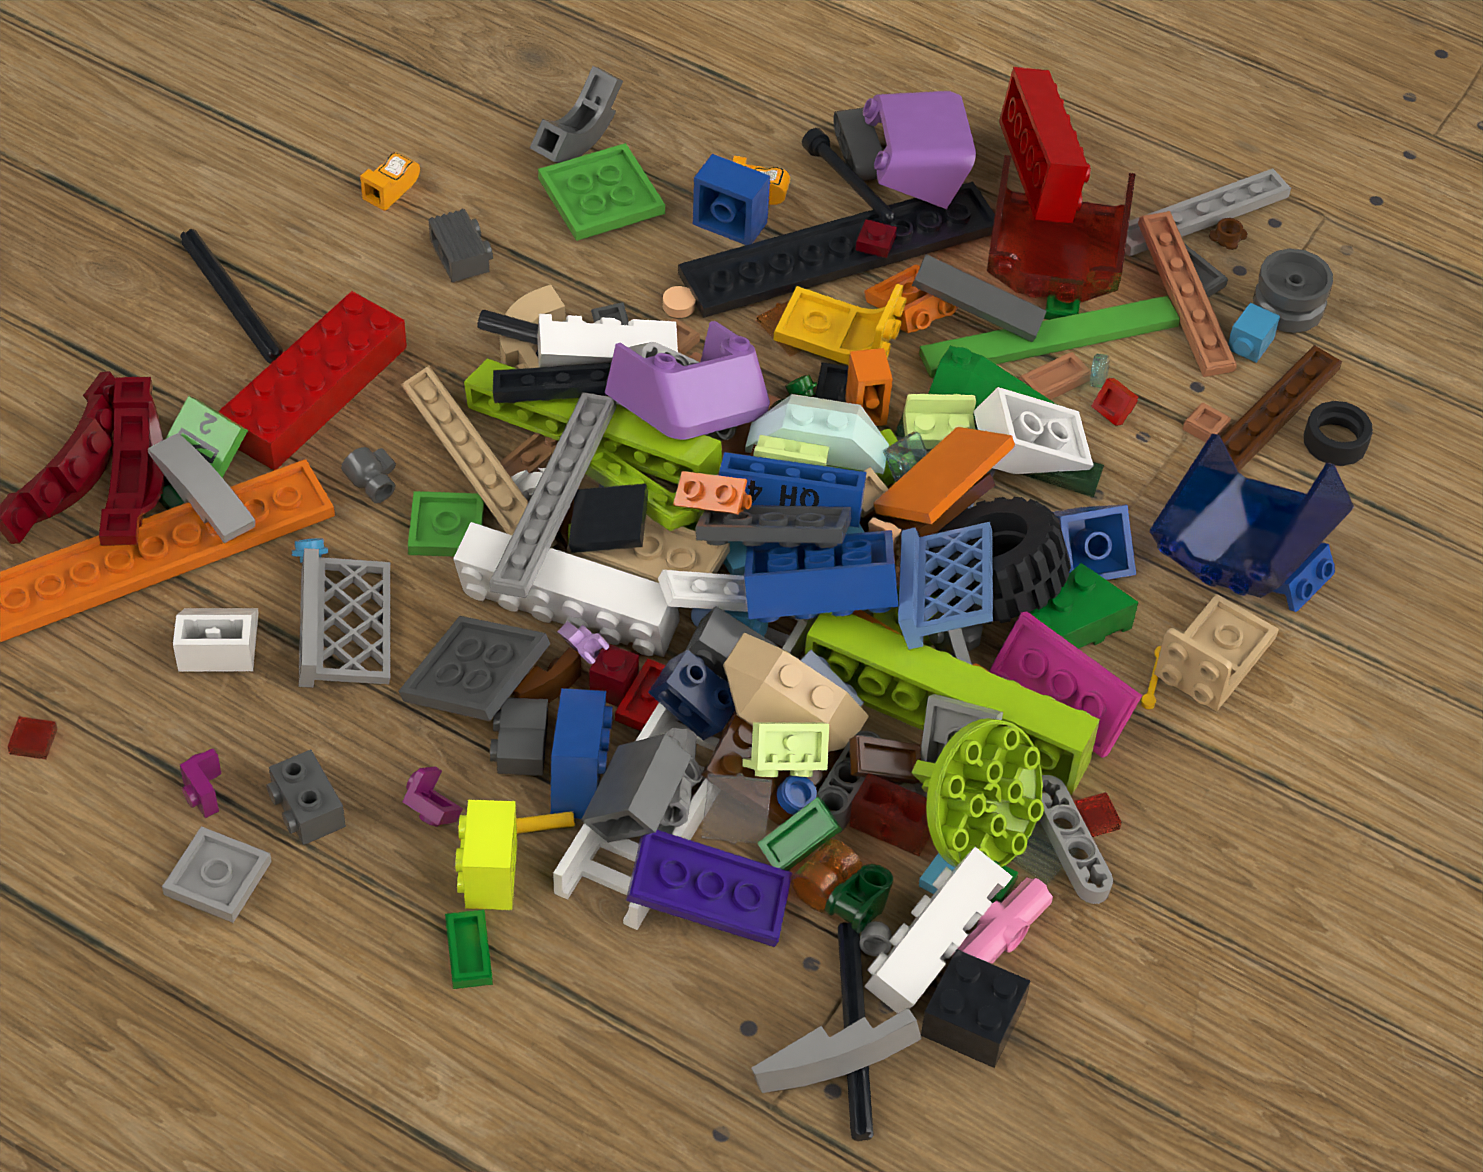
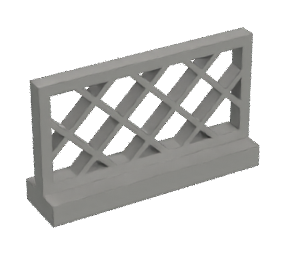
M304 548L301 569L298 687L313 688L315 680L389 684L390 562L319 557V549ZM325 570L340 571L346 578L334 584L325 576ZM366 573L382 574V580L371 587L361 576ZM352 583L364 592L355 600L343 591ZM333 596H336L346 605L336 613L324 604ZM370 598L382 607L374 615L369 614L360 606ZM352 611L364 621L354 629L342 620ZM333 625L346 634L336 642L324 634V631ZM370 627L382 636L381 639L372 645L360 635ZM352 640L364 650L355 658H352L342 649ZM333 654L345 663L340 669L323 668V661ZM371 656L382 665V671H367L360 663Z

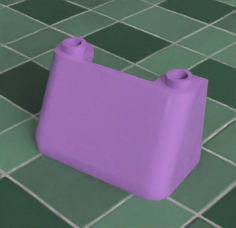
M951 91L877 94L873 99L869 98L863 108L865 122L870 126H876L878 122L882 123L887 144L884 151H880L874 161L878 183L947 209L970 173L976 157V149L961 95Z

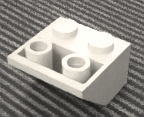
M184 608L176 615L173 640L178 672L253 671L258 608Z

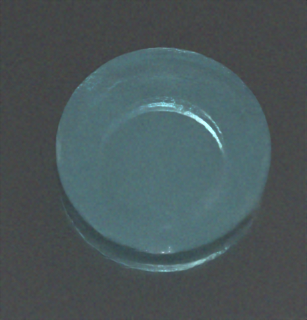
M1097 353L1094 356L1090 374V385L1092 387L1102 388L1109 371V355Z

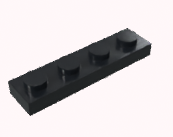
M611 363L493 370L494 403L580 398L582 392L608 396L605 394Z

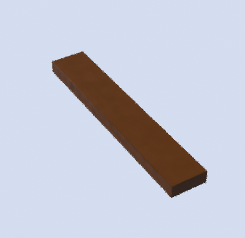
M1314 345L1202 456L1200 466L1229 482L1340 370L1342 361Z

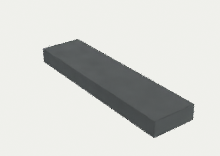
M927 254L912 286L1031 342L1036 338L1046 314V310Z

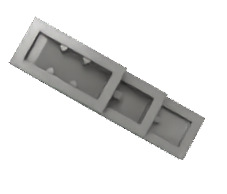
M179 433L148 448V453L184 503L189 502L204 523L209 522L224 543L255 527L254 517L211 464Z
M906 1008L875 1028H872L867 1019L863 1017L832 1037H829L823 1027L820 1026L751 1069L762 1093L803 1087L840 1077L884 1060L922 1038L916 1018L909 1008Z

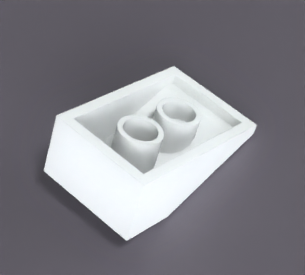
M999 387L973 411L978 430L1013 436L1015 446L992 467L994 469L1012 474L1090 470L1093 467L1079 411Z

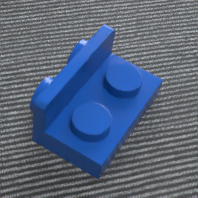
M1293 536L1253 576L1256 588L1286 595L1289 610L1297 612L1334 575L1335 565L1330 546L1326 543Z

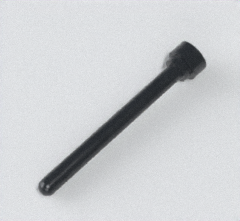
M820 128L810 129L804 135L802 146L810 155L822 157L886 223H893L896 220V214L830 148V139Z

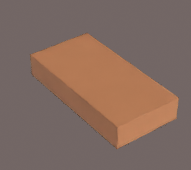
M1070 352L1019 376L1018 379L1051 400L1091 381L1092 371L1073 352Z

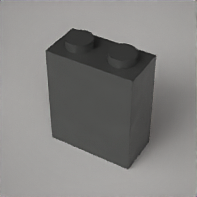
M666 734L619 745L581 821L608 843L656 833L692 756L680 747V743L675 738Z

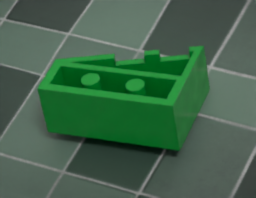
M1080 563L1069 573L1068 579L1060 593L1054 599L1050 598L1046 606L1040 610L1036 608L1030 611V614L1079 649L1090 643L1097 645L1103 642L1106 636L1119 630L1125 632L1132 629L1138 601Z

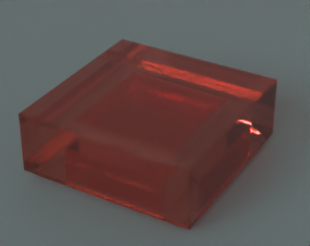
M19 716L7 746L9 754L46 760L57 732L56 722Z
M1107 792L1074 801L1092 837L1120 830L1122 822Z

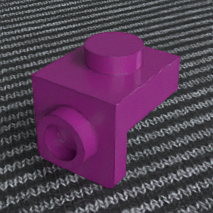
M210 749L204 753L195 754L186 762L180 764L184 787H182L184 797L190 807L197 806L205 818L219 812L215 789L209 781L221 775L218 754L214 749Z
M436 766L419 768L409 778L406 785L408 791L402 802L420 813L419 818L429 825L438 827L443 824L457 822L463 808L433 790L442 770Z

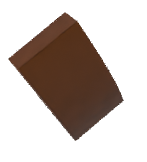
M568 647L560 658L556 657L552 660L547 671L535 665L513 691L514 698L548 699V703L560 696L561 688L569 689L580 678L581 655Z

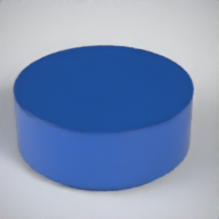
M789 776L777 789V799L780 806L792 815L813 801L817 795L815 785L807 777Z

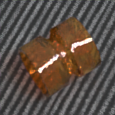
M829 839L812 855V860L805 862L791 876V884L798 897L806 905L815 911L825 913L826 902L833 890L840 883L845 882L859 871L863 864L857 854L846 844L836 839Z

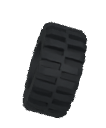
M999 497L990 502L980 501L976 503V506L966 508L936 532L941 533L990 522L992 528L993 621H1000V623L1010 622L1011 618L1018 617L1022 612L1027 611L1030 613V611L1036 608L1040 610L1047 605L1050 598L1054 599L1060 593L1068 579L1071 563L1058 518L1055 517L1049 508L1032 499L1026 501L1023 497H1013V499ZM982 537L970 539L966 544L972 546ZM945 545L929 548V551L938 553ZM956 551L948 559L954 561L963 553ZM974 558L965 566L973 568L981 560ZM938 566L930 574L936 576L945 568ZM956 573L948 582L954 584L963 575ZM974 580L965 589L972 591L981 583ZM938 588L936 590L937 597L944 592V590ZM955 596L947 604L953 607L963 598ZM974 603L965 612L981 610L982 606ZM991 621V622H986V623H981V624H991L992 621Z

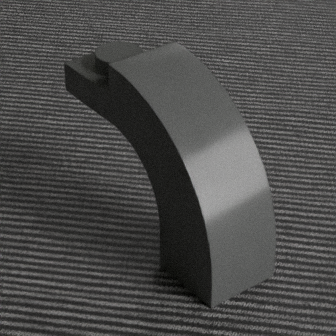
M592 66L575 105L559 120L550 121L542 119L530 149L557 163L582 156L596 144L612 121L616 110L611 107L623 80L599 67Z

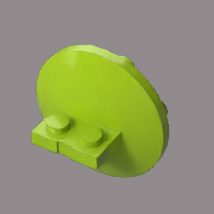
M991 718L971 722L961 728L948 741L936 763L917 760L911 772L923 783L921 788L927 792V822L932 841L941 857L952 867L955 868L974 847L978 848L991 860L1001 863L998 864L1000 867L1007 865L1017 855H1021L1026 850L1027 841L1032 834L1035 824L1041 819L1044 812V805L1041 801L1043 782L1040 752L1034 747L1027 734L1018 726L1004 720Z

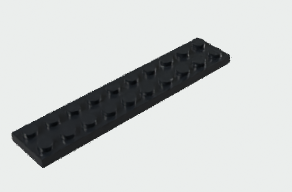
M972 181L961 185L947 209L918 198H912L888 205L896 214V220L893 223H886L874 210H869L678 264V275L685 287L689 288L696 299V306L702 317L705 318L792 293L796 286L806 289L1000 233L1002 223ZM866 219L897 227L896 237L887 258L856 251V241Z

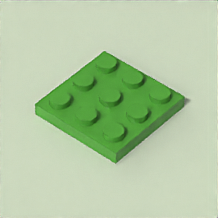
M626 143L538 169L539 181L576 241L665 214V203Z

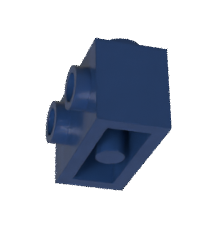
M688 649L668 661L648 691L652 697L703 741L722 731L736 710L729 683L717 676L705 665V662L699 656L692 654Z

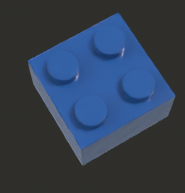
M712 154L694 177L693 225L744 245L752 244L768 221L770 175Z

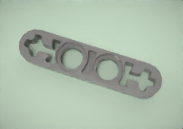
M1042 775V791L1046 793H1042L1041 801L1044 805V812L1039 821L1077 895L1085 902L1091 904L1102 903L1108 898L1113 885L1112 874L1064 783L1057 777ZM1057 818L1066 819L1073 827L1061 829L1054 824L1053 820ZM1080 848L1088 854V858L1076 859L1071 856L1069 849ZM1090 877L1092 883L1088 884L1087 882Z

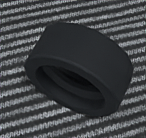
M1341 401L1321 403L1312 410L1308 417L1304 431V444L1309 453L1319 461L1337 466L1354 464L1364 457L1373 434L1372 422L1364 411L1350 403ZM1325 425H1340L1354 433L1357 439L1350 442H1338L1326 437L1319 428Z

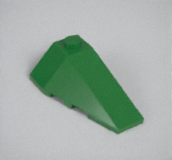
M951 345L939 362L928 393L938 395H974L976 398V409L999 387L1056 404L984 356L973 353L967 348Z

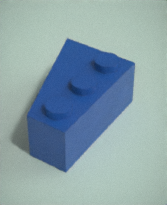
M561 688L551 755L550 814L573 811L574 818L582 819L600 783V774H604L607 769V751H609L613 706H606V691Z

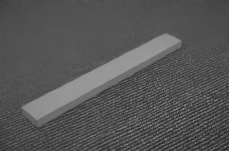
M582 392L489 582L490 592L521 598L527 597L615 412L616 401L611 397Z

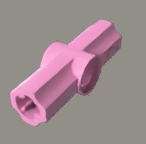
M1027 877L1002 903L995 901L979 919L977 928L957 949L991 964L1004 951L1012 952L1024 939L1029 926L1052 903L1053 896L1048 891L1047 885L1037 878L1030 879Z

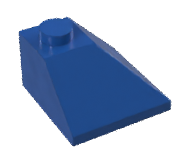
M1128 505L1079 507L1053 512L1055 517L1058 518L1070 558L1071 568L1069 573L1082 563L1106 580L1136 575Z

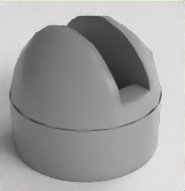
M880 921L868 923L861 932V950L871 956H878L881 952L887 954L891 950L892 943L889 942L892 938L891 930Z

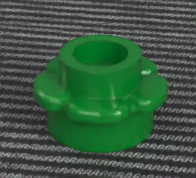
M809 374L801 376L785 385L789 394L786 397H789L791 394L812 397L815 395L813 388L817 386V382H813Z

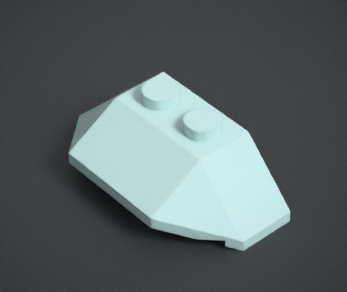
M791 394L751 423L745 452L751 453L753 444H758L759 435L828 446L829 453L826 465L861 471L871 467L875 473L884 474L889 444L859 404Z

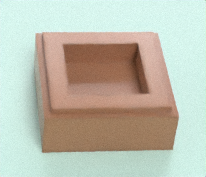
M1202 402L1185 420L1183 430L1212 446L1229 427L1231 418Z

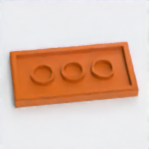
M956 427L873 503L876 514L933 524L1015 446L1013 436Z

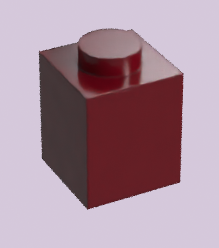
M609 644L607 650L601 649L595 659L596 661L589 669V690L606 691V703L618 707L639 673V655Z

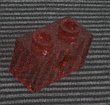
M868 773L852 801L850 827L916 856H920L931 836L927 822V797Z

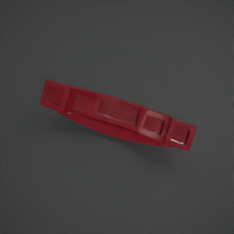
M110 371L100 372L83 394L87 405L82 418L57 455L32 480L16 493H9L0 504V532L10 544H20L35 523L61 513L83 498L104 473L112 452V431L114 430L113 398L115 377Z
M116 377L113 398V459L105 509L101 510L99 528L101 546L137 545L139 527H142L143 515L156 506L163 491L165 475L148 453L149 447L163 441L162 429L152 397L153 385L151 377Z

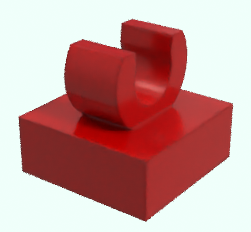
M1107 378L1091 407L1115 426L1123 425L1127 416L1136 406L1138 396L1115 378Z

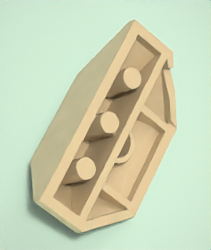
M747 633L742 634L723 664L737 716L752 726L753 722L829 724L828 752L844 749L849 739L861 730L869 717L844 689L784 649Z

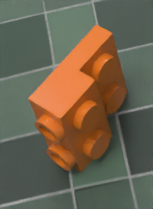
M917 264L864 291L867 303L877 308H883L887 305L896 284L903 285L902 297L906 298V304L901 317H897V319L902 321L900 330L908 334L926 329L935 319L953 315L958 308L912 286L920 268Z

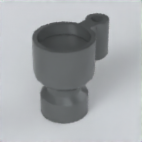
M361 447L351 452L344 459L341 467L343 473L354 486L365 488L366 494L374 503L385 501L395 490V483L386 474L393 471L396 463L383 448L371 452L369 448Z

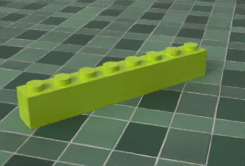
M488 358L464 381L469 409L559 441L579 398L550 401L494 403L493 370L516 368ZM616 404L615 412L597 447V450L605 448L637 470L679 484L682 471L717 475L722 463L720 440L706 435L685 440L668 437L624 406Z

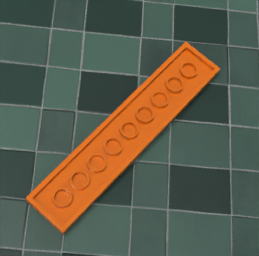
M304 459L230 487L254 517L255 527L226 543L221 540L209 522L204 523L188 502L144 518L142 520V527H139L137 545L101 546L98 535L0 572V642L334 517V506L309 463Z

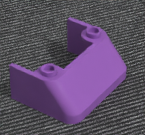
M716 321L709 323L701 361L687 366L681 365L669 354L658 353L655 356L643 358L621 342L615 344L605 394L668 437L685 440L753 422L769 409L770 400L754 346L750 344L747 338L736 335Z

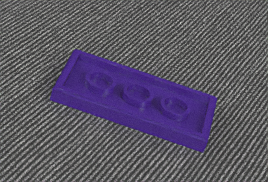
M656 830V833L642 835L640 838L626 901L775 947L779 942L792 872Z

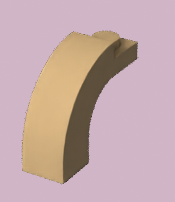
M552 285L539 288L522 296L505 313L507 316L536 324L539 322V314H551L552 321H566L565 305ZM499 335L502 364L516 369L539 368L538 357L532 349L534 344Z

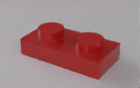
M647 658L615 711V721L642 731L659 704L648 691L666 665Z

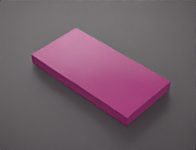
M1027 611L1019 615L989 670L992 674L1006 680L1015 681L1027 689L1042 695H1048L1060 703L1077 710L1086 711L1091 716L1100 719L1093 752L1101 758L1108 756L1142 697L1140 693Z

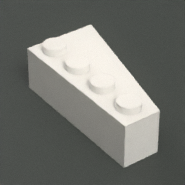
M539 314L537 334L539 367L611 363L615 344L620 342L627 347L656 342L678 352L676 322L633 319L628 322V325H621V321L615 318L602 317L594 323H586L582 321V316L570 315L566 317V321L559 322L552 321L551 314Z
M976 847L953 870L946 866L932 884L937 888L934 895L929 898L925 894L911 911V914L916 917L912 924L907 926L903 923L889 940L894 945L890 953L886 955L884 952H881L870 965L868 971L872 974V977L864 987L896 1013L913 1007L946 964L944 960L948 959L968 936L965 933L966 930H970L979 918L984 915L992 904L990 900L1008 884L1013 876Z

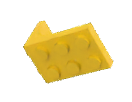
M896 284L887 305L879 309L858 307L796 286L774 331L773 340L849 365L850 351L884 348L888 358L891 349V343L888 342L890 339L896 340L902 321L898 320L897 317H901L906 304V298L902 297L903 285Z

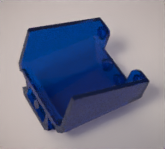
M1212 433L1149 531L1157 544V549L1195 575L1204 584L1211 587L1218 585L1229 588L1234 593L1242 596L1249 594L1262 598L1280 587L1351 512L1354 505L1334 464L1326 463L1308 493H1302L1244 477L1235 467L1220 435Z

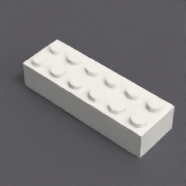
M470 522L453 559L462 589L469 597L480 601L486 598L498 602L501 607L509 611L515 612L519 609L531 613L533 617L542 622L549 623L555 621L565 624L568 621L576 628L584 625L592 634L599 633L609 644L618 645L622 643L628 645L629 642L634 643L633 649L642 655L652 656L655 654L664 657L680 618L678 607H669L667 605L660 583L550 548L526 598L490 592L489 582L512 535Z

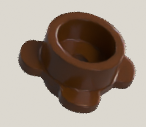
M1224 218L1218 222L1216 230L1210 231L1209 238L1214 242L1218 241L1221 246L1229 250H1234L1238 248V243L1241 240L1247 238L1248 233L1243 229V225L1238 220Z

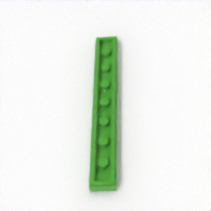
M1163 296L1042 321L1033 342L1002 329L920 346L919 355L929 377L933 378L940 360L950 345L967 348L995 364L1178 327L1180 317L1169 297Z

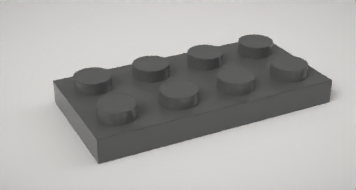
M751 505L750 509L739 512V515L704 510L696 525V540L706 541L707 544L715 546L725 545L728 541H743V544L746 546H760L765 542H779V545L783 547H796L801 543H815L817 547L831 548L843 543L851 522V507Z

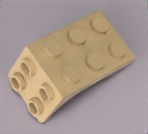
M1216 594L1184 633L1170 628L1164 634L1154 674L1166 684L1174 686L1190 695L1198 703L1218 711L1276 639L1279 629Z

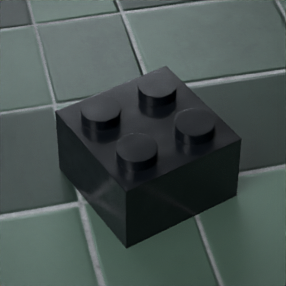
M956 949L925 1010L921 1036L995 1068L1024 1009L1031 981Z

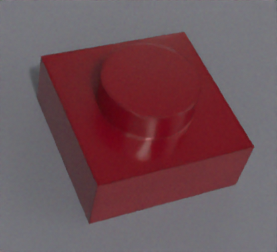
M866 219L856 241V251L887 258L896 237L897 227Z

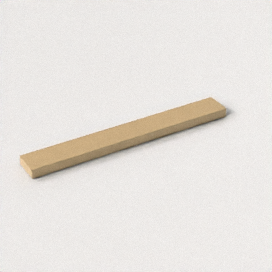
M427 366L402 383L401 386L504 531L509 535H513L529 502L430 366ZM555 538L550 548L558 544Z

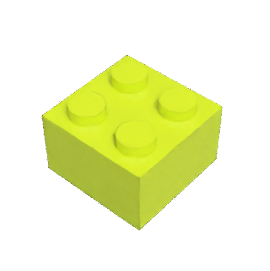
M468 800L467 815H460L459 839H461L460 848L456 849L455 869L458 872L457 893H464L465 909L512 910L518 845L516 802Z

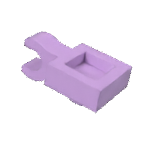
M567 621L557 631L588 664H593L596 661L595 659L600 652L599 649L607 650L609 648V644L599 633L592 634L584 625L576 628Z

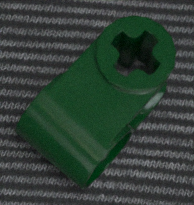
M877 864L862 866L859 871L845 882L840 883L833 890L826 902L825 913L831 916L834 914L838 915L852 924V930L857 933L862 932L868 923L884 911L893 884L892 873L887 868Z

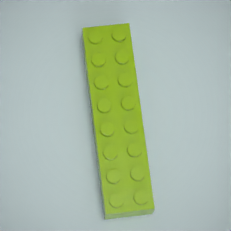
M831 612L820 613L807 633L805 655L812 650L817 656L824 658L829 663L831 670L843 682L848 683L854 688L857 696L864 702L863 705L924 731L928 697L933 694L1003 712L1002 720L1013 723L1022 729L1030 738L1034 747L1039 750L1042 775L1057 777L1064 783L1069 794L1073 795L1090 763L1100 719L1091 716L1086 711L1077 710L1060 703L1048 695H1042L1027 689L1015 681L1006 680L987 672L980 666H973L959 660L947 652L938 651L924 644L923 647L908 649L903 635L886 629L879 623H872L853 614L834 616Z

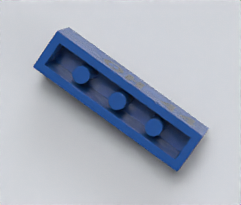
M724 452L719 476L746 479L745 492L747 495H751L752 505L851 507V522L849 526L859 528L867 472Z

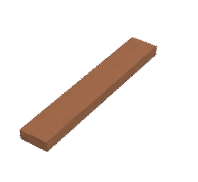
M1167 211L1140 216L1138 221L1139 228L1171 303L1180 317V324L1203 377L1234 372L1237 366L1171 212Z

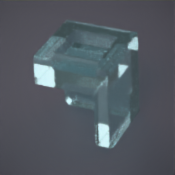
M915 431L883 450L894 481H898L928 454L920 433Z

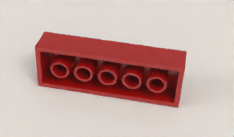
M1013 67L999 124L1034 219L1073 223L1076 211H1080L1082 206V188L1084 183L1089 181L1090 164L1086 162L1083 147L1078 142L1077 132L1073 130L1070 115L1066 113L1064 100L1060 98L1057 83H1054L1050 71Z
M353 291L347 294L218 411L248 430L238 450L273 471L277 470L407 348L405 320Z

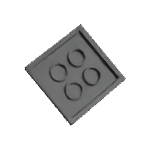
M459 616L398 692L402 700L407 703L490 721L550 645L546 633Z

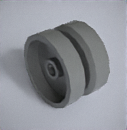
M1291 248L1278 250L1267 256L1261 265L1258 284L1253 296V304L1280 316L1277 326L1279 331L1292 333L1308 331L1317 326L1324 316L1327 299L1333 285V273L1323 259L1311 252Z

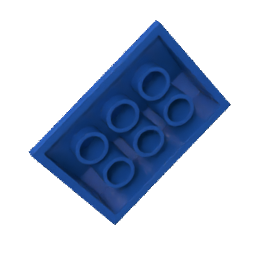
M892 530L846 534L842 544H837V546L831 548L817 547L815 543H801L796 547H783L779 545V542H765L760 546L746 547L744 580L749 619H757L759 622L767 623L774 622L783 616H794L796 619H810L818 613L831 612L834 616H847L852 614L854 610L869 609L872 613H883L891 610V607H898Z

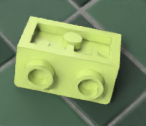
M923 393L907 395L903 412L906 448L933 449L956 427L975 429L973 415L976 405L975 396Z
M759 435L758 444L755 446L753 456L826 466L829 447Z
M753 722L751 758H743L742 766L754 769L755 776L778 777V770H790V776L812 777L813 770H827L829 724L823 722Z

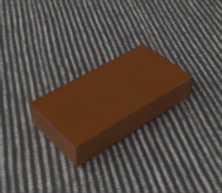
M859 735L849 739L851 776L910 784L920 782L911 773L917 760H921L920 744Z

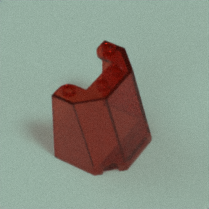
M1005 155L987 272L1016 293L1025 294L1032 298L1054 296V299L1066 303L1074 302L1075 300H1079L1082 303L1118 291L1123 271L1136 174L1129 173L1123 203L1118 206L1082 201L1081 209L1076 211L1073 223L1041 221L1034 219L1025 193L1014 192L1007 188L1011 156Z

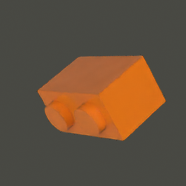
M884 348L850 351L846 385V403L861 405L876 426L887 425L893 380Z

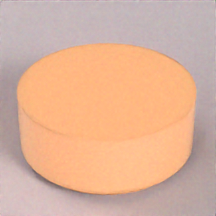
M674 286L667 289L663 294V310L669 316L684 318L690 316L695 311L696 299L689 288Z

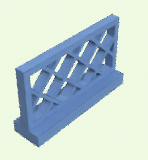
M990 522L919 537L916 527L902 530L898 622L908 649L923 647V636L993 621L992 528ZM982 537L972 546L966 544L970 539ZM945 545L938 553L929 551V548ZM956 551L963 553L954 561L948 559ZM974 558L981 560L973 568L965 566ZM938 566L945 568L936 576L930 574ZM956 573L963 575L954 584L948 582ZM974 580L981 583L972 591L965 589ZM938 588L944 590L936 599L929 597ZM955 596L963 598L953 607L947 604ZM974 603L982 606L981 610L965 612ZM938 611L944 613L939 619L927 621Z

